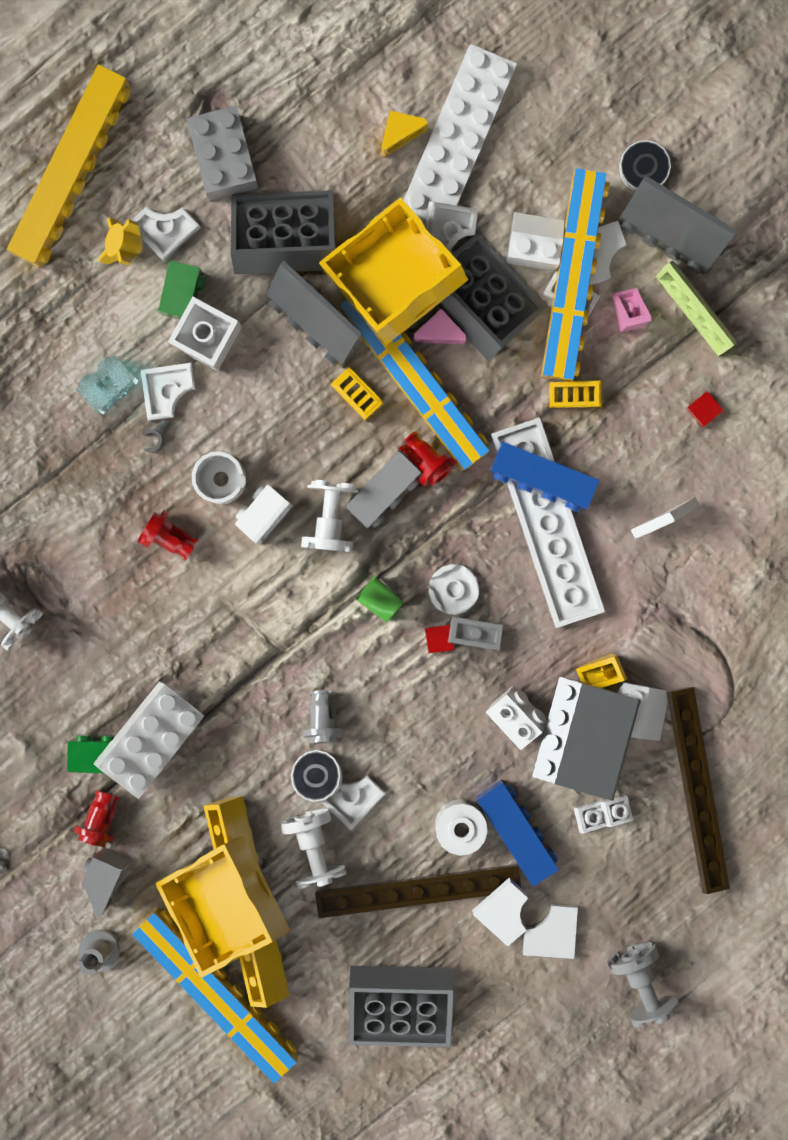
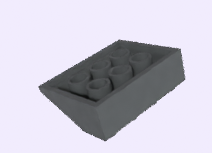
M646 175L618 219L622 230L629 234L635 233L643 238L642 241L645 244L654 248L656 246L665 251L664 254L668 258L675 261L679 259L687 264V269L696 274H704L710 269L737 232L736 229Z
M333 190L231 195V259L234 274L276 273L283 261L296 272L323 270L319 262L336 249Z
M477 233L452 253L462 265L468 281L436 306L448 315L466 335V338L489 362L545 311L547 306L481 235Z
M283 261L279 265L267 292L268 299L270 300L268 305L276 313L280 314L283 312L289 317L287 323L297 332L300 329L308 335L305 339L315 349L320 346L326 352L324 357L333 366L339 364L344 368L364 346L362 333Z
M559 677L532 776L559 786L614 801L641 700L577 680Z
M350 966L349 1045L451 1047L454 992L453 968Z

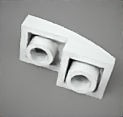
M627 795L614 797V801L605 799L574 808L579 832L583 834L606 826L614 827L633 821Z

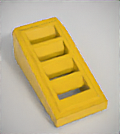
M350 367L330 384L365 422L384 405V402ZM350 376L353 380L342 389L340 385ZM358 384L360 387L349 397L347 392ZM365 391L366 395L356 404L353 400ZM371 398L373 402L363 411L360 407Z
M602 381L549 382L550 408L603 407ZM579 387H584V402H579ZM590 387H594V401H590ZM558 388H563V402H558ZM569 388H573V402H569Z

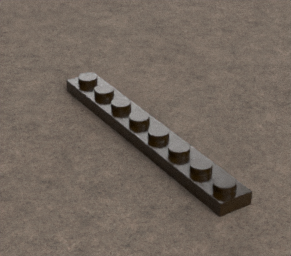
M686 687L667 691L702 893L711 894L730 889L695 690L694 687Z
M518 864L319 890L315 892L318 919L489 896L509 878L521 888Z

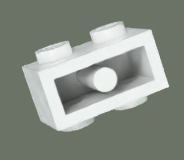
M514 685L497 698L486 711L490 718L520 750L543 733L547 724L545 715L539 709H535L528 701L526 694L518 690Z

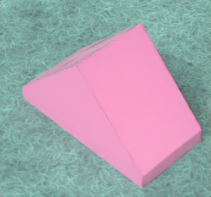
M637 288L612 293L620 333L643 328L651 322V315Z
M442 309L414 333V343L465 345L466 335Z

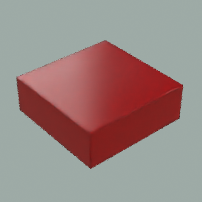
M708 391L686 408L701 427L706 426L723 411Z
M450 624L425 628L428 654L454 650L453 643H448Z

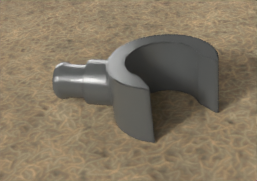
M162 419L154 429H147L141 433L142 435L155 434L158 437V444L154 448L144 449L145 451L156 453L162 449L164 445L162 435L165 432V428L169 425L165 420Z

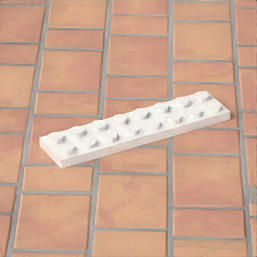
M472 44L468 47L404 198L405 203L422 220L425 228L429 202L458 205L517 66L515 62Z
M540 418L491 434L496 452L503 441L555 462ZM509 480L507 485L555 628L605 612L572 512L565 507L566 503L560 500H556V503L541 498L542 493L532 490V493L522 491L517 488V483Z

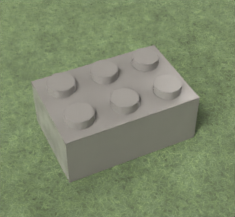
M236 105L186 118L209 201L259 189Z

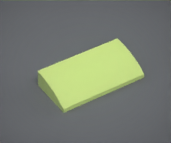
M674 261L665 265L655 277L715 353L719 356L734 346L737 340Z

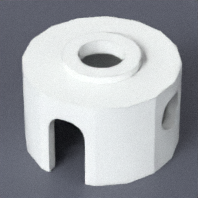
M210 452L202 456L195 463L192 471V484L196 493L204 500L215 504H228L236 500L243 493L246 485V472L242 464L232 455L224 452ZM218 472L227 474L228 483L225 486L219 487L215 484L214 477Z
M464 799L452 800L443 805L437 813L435 820L437 839L441 846L449 853L459 856L469 855L477 851L485 842L487 824L478 806L474 807L467 804ZM458 823H466L468 825L469 833L466 836L459 837L455 834L454 828Z

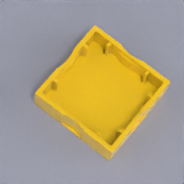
M401 197L371 220L360 233L346 240L319 262L328 278L385 346L468 281L462 265L438 239L426 230L422 220Z
M244 836L218 847L199 858L197 862L155 883L171 917L181 931L184 944L201 978L291 931Z

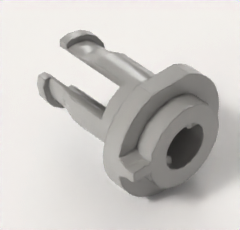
M310 691V695H312L310 706L311 729L303 730V737L310 738V744L338 743V737L344 736V729L336 728V712L333 701L335 691Z
M100 929L89 932L79 944V969L85 974L94 975L97 972H103L113 967L120 956L117 938L106 930Z

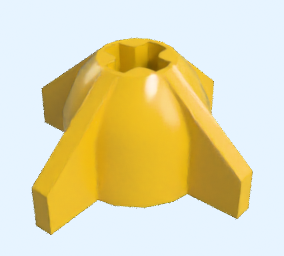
M109 217L107 219L109 231L105 240V250L98 260L104 264L119 261L120 264L129 266L143 249V240L138 223L128 219L123 225L119 220Z

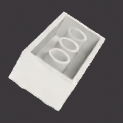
M159 682L93 764L139 799L203 719L204 715L168 686Z

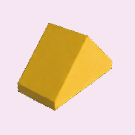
M390 110L382 142L383 156H388L428 131L427 120Z
M613 653L576 668L581 682L600 688L627 680L618 656Z

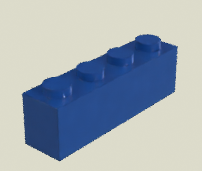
M503 441L499 446L489 471L494 474L493 479L507 484L510 480L517 483V488L522 491L532 493V490L542 493L541 498L556 503V500L565 502L567 509L578 513L581 509H588L599 483L598 479Z
M502 780L478 794L476 799L534 887L559 871L555 864L559 860L551 848L545 849L542 844L545 838L537 826L532 828L527 821L531 816L524 805L518 807L514 798L517 797V794L510 783L504 785Z

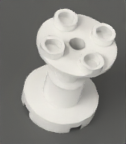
M311 481V485H307V488L325 491L322 518L317 517L315 538L302 537L301 547L352 552L353 542L341 540L343 520L338 519L340 493L358 494L359 491L355 490L356 485L341 483L336 484V487L330 486V481Z
M0 592V620L11 629L3 639L1 646L9 651L17 643L18 637L24 639L32 631L33 628L30 624H34L43 615V612L39 608H34L21 618L5 604L7 598Z
M328 808L311 810L306 812L305 815L299 817L295 815L280 822L282 834L296 833L300 850H306L311 867V872L296 879L298 889L309 887L315 882L317 886H324L332 883V878L347 874L344 865L326 867L321 845L325 843L321 825L332 820Z

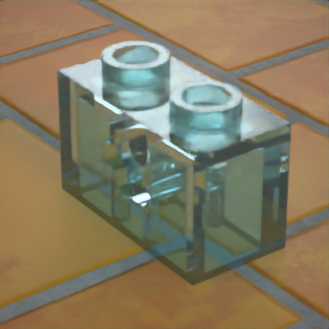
M115 355L111 358L109 356L104 358L97 366L99 369L94 374H88L83 377L79 382L80 386L76 389L96 413L103 415L139 382ZM104 379L108 380L109 388L103 387L102 381Z

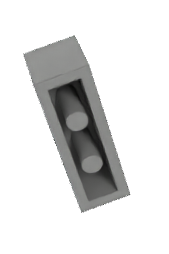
M398 451L345 507L367 529L371 525L376 528L386 518L383 513L389 507L393 510L403 500L400 495L406 489L411 492L419 483L418 476L421 472Z

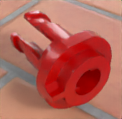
M415 431L404 440L407 444L400 446L399 450L403 451L409 461L422 473L419 482L423 486L429 484L435 486L451 472L458 462L449 453L441 456L428 442L422 440L418 436L419 433Z
M164 509L160 515L154 512L137 542L147 548L151 542H154L167 551L180 555L186 561L198 538L190 537L184 530L165 520L169 512Z
M95 790V799L90 805L84 826H75L74 832L79 834V841L105 848L106 843H113L115 838L108 833L115 814L116 801L120 797Z

